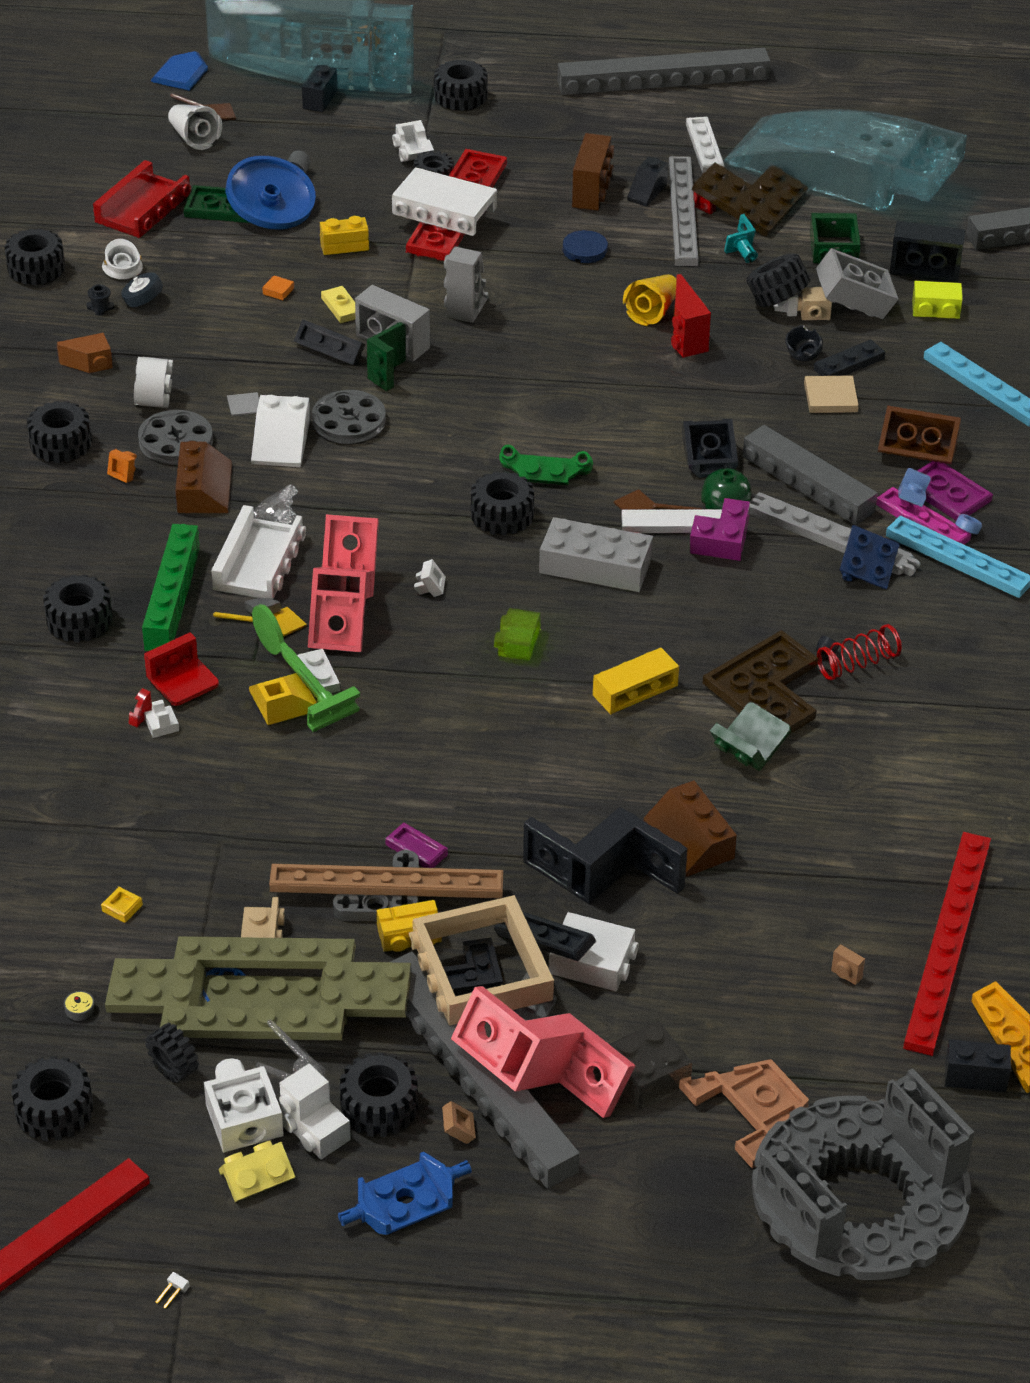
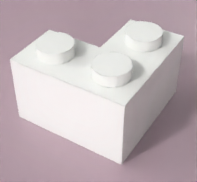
M310 1063L280 1082L279 1101L281 1104L283 1127L289 1133L293 1132L307 1151H313L320 1159H323L350 1141V1121L330 1102L329 1082Z

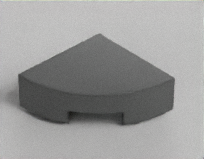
M260 598L245 601V608L251 614L253 608L259 604L267 606L273 614L281 611L280 602L274 599Z

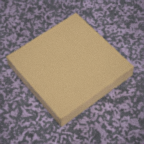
M805 376L804 385L809 413L858 412V400L853 376Z

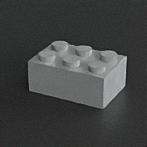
M831 248L816 268L824 295L830 302H837L849 309L862 311L870 317L875 316L883 319L898 300L888 270Z
M374 285L368 287L355 298L356 337L367 341V339L402 322L406 325V359L414 362L430 348V309Z

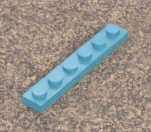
M942 342L924 351L925 360L1030 427V398Z
M899 516L886 530V537L1015 597L1020 598L1030 587L1029 574L903 516Z

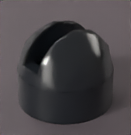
M821 636L817 643L816 651L822 647L830 649L831 645L836 643V641L827 636ZM835 645L832 648V651L835 654L838 651L840 645Z

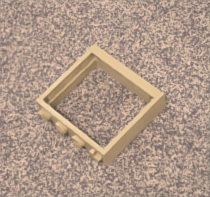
M515 895L413 919V932H409L411 947L413 950L417 949L419 953L418 962L420 969L427 972L429 990L431 993H436L438 1011L444 1012L449 1026L458 1024L472 993L455 997L431 939L505 922L530 979L487 990L512 1010L553 1000L554 979Z

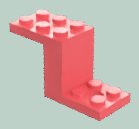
M326 514L322 567L313 568L308 648L362 652L366 598L373 597L379 518ZM348 535L355 536L358 541L357 547L353 550H348L344 546V539ZM334 615L340 616L344 621V626L339 631L333 630L329 624L331 617Z
M483 986L474 988L451 1037L456 1044L515 1092L560 1083L603 1118L611 1116L635 1068V1064L570 1013L525 1021ZM486 1022L491 1026L492 1032L490 1037L486 1035L484 1028ZM595 1066L601 1072V1080L599 1082L595 1079L593 1072Z

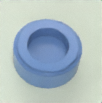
M965 514L959 515L955 523L961 529L973 534H979L982 523L979 520Z

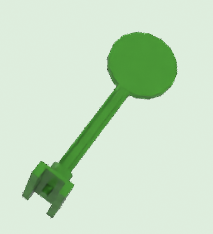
M263 604L253 608V624L264 647L273 655L282 653L283 658L317 698L318 703L308 707L307 725L312 732L359 711V706L355 703V699L360 697V692L355 686L334 696L330 691H326L296 653L284 642L281 628L271 610Z

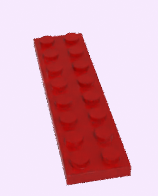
M465 149L449 176L493 188L507 165V157ZM420 222L406 244V253L443 261L454 247H458L465 234Z

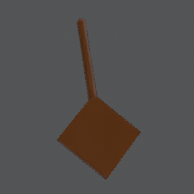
M173 93L170 95L172 98L190 105L208 106L214 109L222 120L236 119L230 103L203 105Z
M639 489L613 501L621 510H655L657 508L667 510H703L696 507L654 503Z

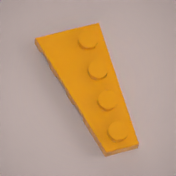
M995 981L973 993L971 1002L996 1043L1011 1045V1068L1026 1093H1029L1030 1014Z

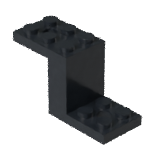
M621 807L615 810L577 844H574L569 838L563 837L550 829L548 825L539 822L533 817L524 822L523 863L587 904L595 900L632 866L676 894L685 888L688 848Z

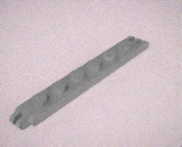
M760 492L750 501L749 515L840 552H845L851 531L850 528ZM898 548L892 573L897 575L904 573L912 576L921 564L911 553Z

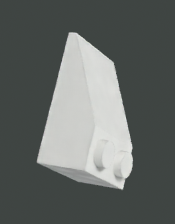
M260 395L256 414L251 464L301 467L310 424L309 398Z

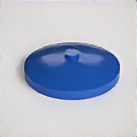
M273 156L246 158L238 162L231 169L226 182V196L235 212L248 222L263 228L288 229L303 223L310 216L314 207L316 195L310 178L299 167L281 158Z

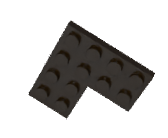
M714 162L694 183L691 190L738 220L741 214H745L754 229L764 237H767L803 198L809 187L773 164L751 185L728 171L725 167Z
M780 630L703 675L702 684L739 713L748 703H755L787 723L792 733L814 720L817 710L785 685L818 665V657L784 631Z

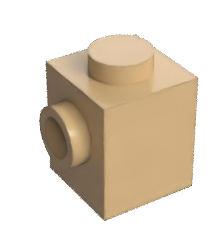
M806 287L801 291V296L798 297L797 311L801 312L802 320H830L832 302L826 299L822 287Z

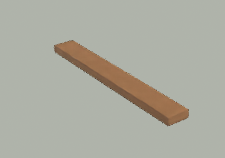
M272 864L269 888L270 892L502 898L503 870Z

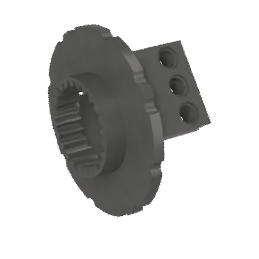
M913 1068L908 1070L907 1075L899 1080L894 1081L892 1079L888 1081L885 1100L871 1101L866 1096H836L816 1100L811 1107H799L791 1111L787 1120L775 1123L763 1138L755 1156L754 1165L757 1168L753 1170L752 1194L755 1207L760 1219L770 1225V1234L778 1243L786 1244L791 1249V1254L794 1257L820 1271L836 1276L850 1274L858 1280H883L908 1275L914 1267L925 1268L936 1261L938 1253L949 1251L964 1229L970 1207L967 1202L970 1201L971 1183L967 1168L974 1131ZM849 1163H853L856 1168H859L862 1163H865L869 1170L876 1166L879 1168V1174L882 1175L888 1172L890 1173V1181L898 1180L897 1188L898 1190H903L902 1198L905 1199V1206H902L900 1214L894 1215L893 1222L887 1219L884 1220L883 1227L873 1223L871 1229H867L864 1224L860 1223L858 1228H853L850 1221L844 1224L847 1204H842L828 1189L829 1184L825 1180L821 1181L819 1177H825L827 1169L833 1172L836 1171L838 1164L843 1168H847Z

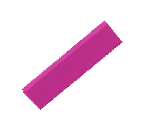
M894 487L877 497L876 505L897 518L903 516L963 545L971 539L970 532L961 529L955 523L924 505L920 507L899 498L898 490Z

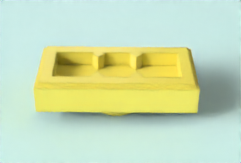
M343 286L321 291L322 300L340 323L356 319L355 301Z

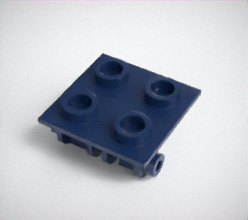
M852 525L839 569L843 575L842 579L852 581L856 577L887 589L899 543Z

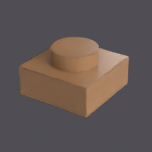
M840 944L834 950L831 971L856 985L863 977L865 958Z
M452 1101L442 1107L444 1130L446 1133L466 1144L476 1138L472 1112Z

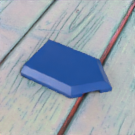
M196 51L175 55L168 59L153 76L151 82L191 90L208 70V66Z

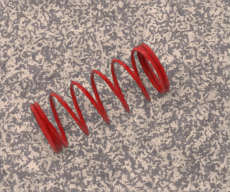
M886 624L879 631L872 629L867 635L858 634L855 640L847 638L842 644L838 642L833 643L830 649L827 647L819 648L817 657L821 673L828 680L841 677V663L832 651L835 645L841 646L842 661L847 671L850 673L854 672L855 664L853 658L844 646L846 641L849 640L854 642L853 651L858 665L863 669L866 668V655L860 644L856 642L860 636L866 637V651L870 660L874 664H878V650L874 642L868 637L871 632L878 633V645L884 658L889 660L891 656L893 658L899 656L902 651V643L897 630L893 626ZM886 627L892 631L896 639V654L891 651L890 645L885 638ZM880 638H881L882 646H883V648L885 649V651L888 653L889 657H886V656H885V654H884V652H883V650H882V648H881ZM868 640L871 642L876 651V662L872 659L868 648ZM856 644L863 654L865 660L864 666H862L858 660L856 654ZM843 648L851 659L852 670H849L846 665ZM822 650L829 656L833 677L829 676L823 666ZM838 665L840 668V675H838Z

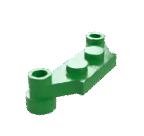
M505 445L499 454L501 465L512 469L515 473L519 474V477L527 478V482L568 485L569 480L578 474L587 475L593 470V459L585 451H580L576 456L569 459L520 454L512 445ZM507 453H512L511 456H505ZM582 459L587 460L585 463L579 462Z

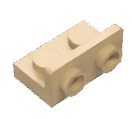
M279 897L272 898L271 908L244 907L241 937L283 938L282 930L278 929L279 926H284L285 909L279 908Z

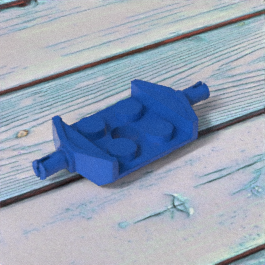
M422 1152L420 1153L419 1162L365 1183L363 1177L358 1178V1204H356V1207L338 1213L339 1221L342 1226L361 1219L362 1223L367 1222L378 1234L387 1235L452 1208V1185H454V1179L472 1173L471 1166L465 1160L455 1166L446 1167L440 1161ZM402 1196H409L414 1199L407 1204L397 1201Z

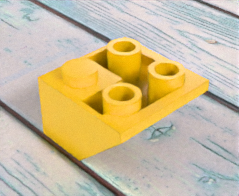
M296 673L249 686V691L267 725L308 714V707L317 703L309 688Z

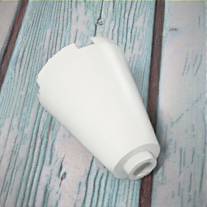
M175 105L169 111V122L190 147L198 150L208 149L213 146L212 143L216 139H219L222 131V119L214 109L208 106Z

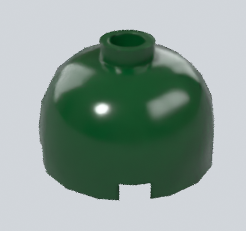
M734 469L716 470L704 481L701 502L705 503L706 510H722L724 498L750 502L752 496L750 483L746 476Z

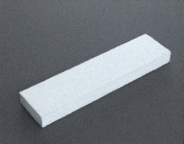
M708 117L686 118V126L702 173H705L714 162L724 167Z
M622 510V530L636 533H691L695 515L720 519L722 510Z

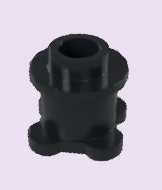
M96 284L87 291L91 301L87 302L86 306L88 310L94 311L95 315L101 316L104 312L115 308L114 303L109 302L111 291L107 286Z

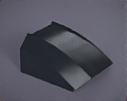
M733 419L697 422L683 421L682 438L687 465L698 478L708 477L712 472L719 469H735L738 466Z

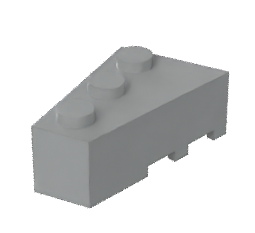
M454 247L444 260V269H446L444 288H447L444 307H447L448 318L473 323L489 298L488 292L483 290V286L486 287L487 284L486 279L481 278V273L484 272L482 254L478 251Z

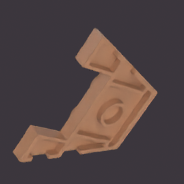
M771 1059L734 1067L732 1072L718 1074L714 1071L705 1073L704 1078L691 1080V1077L681 1079L679 1083V1088L695 1106L722 1092L756 1129L753 1133L736 1141L735 1150L751 1168L756 1167L754 1164L757 1150L763 1138L778 1121L787 1120L790 1112L799 1107L808 1108L809 1099Z

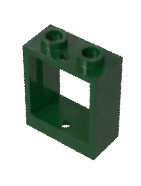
M811 213L809 232L813 263H820L831 248L859 259L860 237L856 213ZM818 237H849L850 243L819 242Z

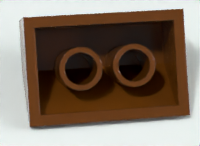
M887 405L878 452L952 464L960 434L961 418Z
M180 442L175 489L177 513H228L232 461L207 442Z
M694 780L669 789L644 817V822L652 827H656L668 837L688 848L686 877L735 859L736 833Z

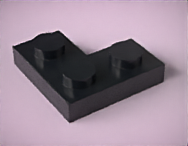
M492 937L462 941L466 964L443 967L455 996L472 993L474 988L479 986L489 989L503 985Z

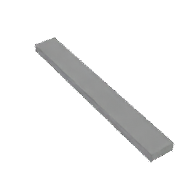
M670 156L669 177L675 266H698L694 193L691 190L693 187L691 157Z

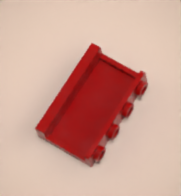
M144 160L93 203L95 223L140 238L190 195L189 176L184 175L177 182L153 174L152 162Z

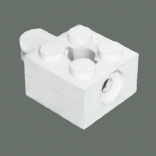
M233 1058L225 1059L217 1064L215 1071L216 1079L204 1082L206 1107L223 1153L282 1137V1112L265 1067L262 1066L245 1071L240 1060Z

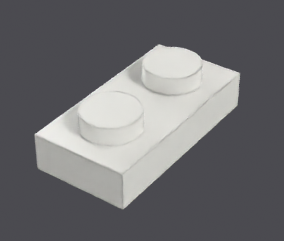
M323 649L297 655L326 691L331 693L340 691V683Z

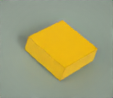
M118 887L101 904L102 912L126 923L143 905L141 897Z

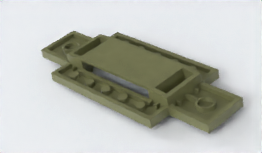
M178 936L174 959L115 958L105 1008L107 1013H163L160 1027L167 1023L177 1026V1030L181 1029L183 1036L188 1038L342 1040L344 1024H347L348 1017L406 1018L412 967L411 963L354 962L355 939ZM205 967L323 969L322 977L207 975L206 977ZM203 990L207 994L210 1001H206L205 997L203 996Z

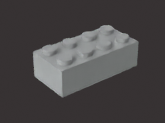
M553 517L540 548L539 573L640 592L652 560L653 536Z

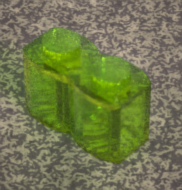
M509 608L507 614L502 615L500 632H496L494 647L498 648V656L523 660L531 659L541 628V612Z

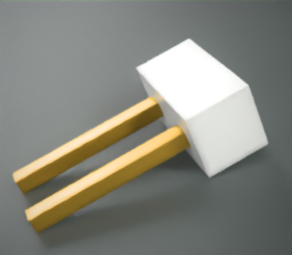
M174 1272L167 1279L169 1285L156 1300L158 1304L172 1286L176 1288L175 1293L164 1305L165 1309L180 1291L185 1293L190 1287L188 1280Z

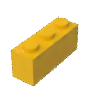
M658 648L594 675L593 696L611 715L678 686L679 665L662 648Z

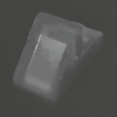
M290 484L264 499L254 509V519L289 524L296 516L290 505L294 502L291 498L298 490L293 484Z

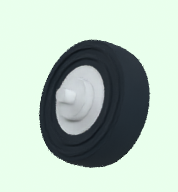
M145 273L127 283L122 289L121 295L128 306L137 307L154 299L161 292L163 284L156 273Z

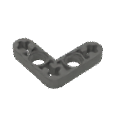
M410 850L399 851L393 857V867H403V863H409L408 867L419 868L418 855ZM338 894L333 900L334 916L341 921H377V910L369 909V905L378 903L383 906L381 909L402 906V900H408V904L418 903V896Z

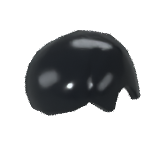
M800 325L791 329L786 335L785 344L791 357L798 361H812L823 350V339L816 329L810 331L804 325Z

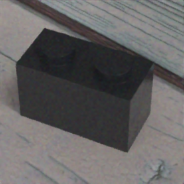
M316 65L302 85L303 109L323 112L338 91L337 68L327 65Z
M949 1039L945 1059V1087L995 1092L1007 1091L1011 1072V1045Z

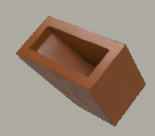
M104 333L57 342L58 358L61 365L88 373L113 368L111 349Z

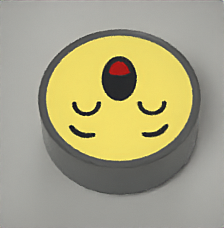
M85 991L70 993L64 1000L66 1016L75 1021H82L91 1017L95 1011L93 996Z

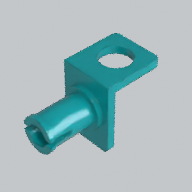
M741 214L737 228L738 233L727 236L724 251L726 254L739 251L745 262L749 263L758 257V253L752 247L756 230L745 214Z

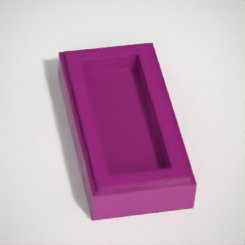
M404 822L386 837V846L396 852L402 850L415 852L419 858V865L423 868H434L448 855L447 847Z

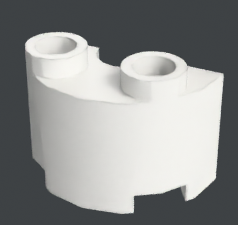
M421 120L396 124V134H393L392 139L394 146L399 147L401 162L412 161L419 154L423 156V152H427V154L430 151L434 152L430 140L426 138Z

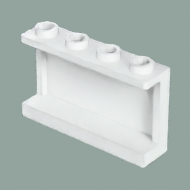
M416 167L392 194V213L394 215L472 236L476 233V222L485 211L494 212L497 208V189Z
M243 505L211 570L213 590L256 598L274 599L276 592L282 589L284 575L290 571L292 558L297 556L299 542L305 539L306 527L303 526L302 516L297 515L292 525L254 519L253 507Z

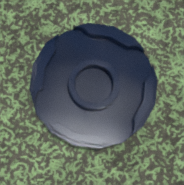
M575 231L568 234L563 240L562 251L572 261L578 259L581 260V263H594L603 259L608 250L606 238L594 231Z

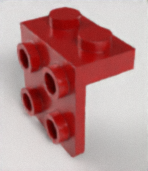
M191 632L144 653L146 677L173 706H179L219 686L218 679L198 659L196 637Z

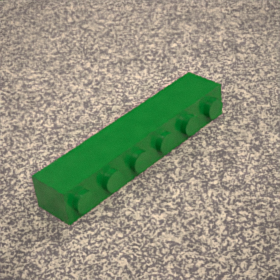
M172 524L142 626L144 651H150L175 640L200 551L199 532L196 525Z

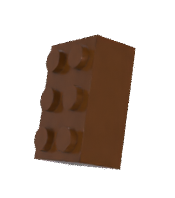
M585 133L573 168L572 207L599 210L601 202H605L606 190L609 189L610 177H613L614 164H611V159L614 157L615 146L611 145V136Z

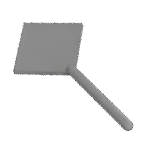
M257 392L227 395L231 416L257 413L259 403Z

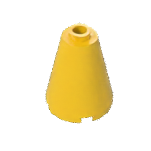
M667 274L631 283L623 295V304H626L628 316L634 322L643 326L659 322L675 299L676 278Z

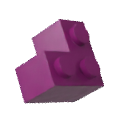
M724 498L720 519L695 515L690 534V553L741 561L749 523L750 502Z

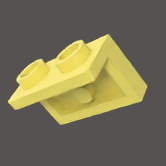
M271 1140L253 1147L254 1153L243 1157L242 1152H238L224 1159L226 1164L219 1168V1172L221 1175L224 1174L235 1202L295 1178L282 1142L272 1145Z

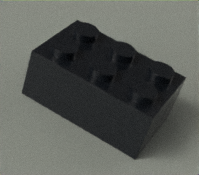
M897 221L889 274L958 283L966 229Z

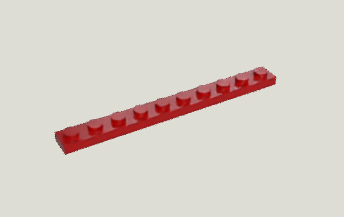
M967 832L962 834L903 1047L905 1050L930 1056L934 1054L990 847L991 838Z

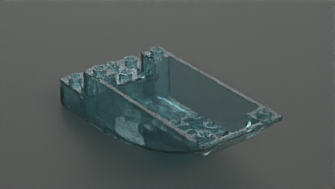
M205 0L209 56L252 72L298 83H305L316 65H327L337 68L339 89L412 93L414 83L413 5L374 3V0ZM328 43L332 46L333 50L326 53L321 50L320 46ZM346 44L353 47L352 53H344L342 46Z
M849 109L800 110L762 117L728 154L724 162L761 174L773 164L793 178L801 181L809 189L885 212L893 203L895 192L915 197L921 201L930 202L964 159L967 135L909 118L878 112Z

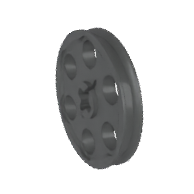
M341 390L327 394L316 402L312 410V421L315 431L323 438L336 443L354 444L377 436L385 426L386 412L383 403L370 393L359 390ZM342 400L348 401V403L344 404L338 402ZM364 404L372 405L371 407H362ZM323 411L331 412L329 414H321ZM369 419H376V420H378V421H376V422H369V421H367V420H369ZM328 426H335V427H337V428H335V429H327L326 427H328ZM351 430H359L360 432H358V433H351V432H349V431H351Z
M169 410L152 415L141 424L138 431L139 447L142 453L149 459L163 464L178 465L180 442H207L211 446L213 444L210 423L201 415L185 410ZM179 421H188L185 424L177 423ZM155 425H163L164 427H162V428H155V427H153V426H155ZM197 431L205 432L204 434H195ZM156 440L154 443H147L146 441ZM168 450L174 451V452L171 453V454H165V453H163L164 451H168Z

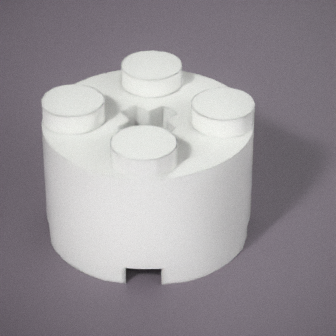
M138 357L137 375L134 385L135 405L159 408L169 407L172 379L171 375L168 374H172L173 360Z

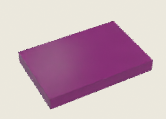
M932 461L917 470L931 477L925 491V501L956 521L959 515H971L992 501V493L945 463Z

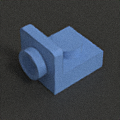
M908 468L898 489L899 498L922 507L926 500L925 491L931 477Z

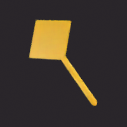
M288 607L273 614L278 621L283 636L307 627V624ZM213 613V616L217 618L253 622V618L250 616Z

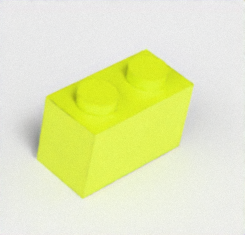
M915 281L912 298L913 316L960 319L962 306L961 283Z

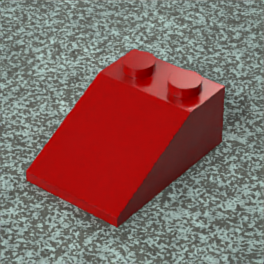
M678 274L676 277L674 317L672 318L674 330L671 343L673 348L684 358L709 351L711 312L684 277Z

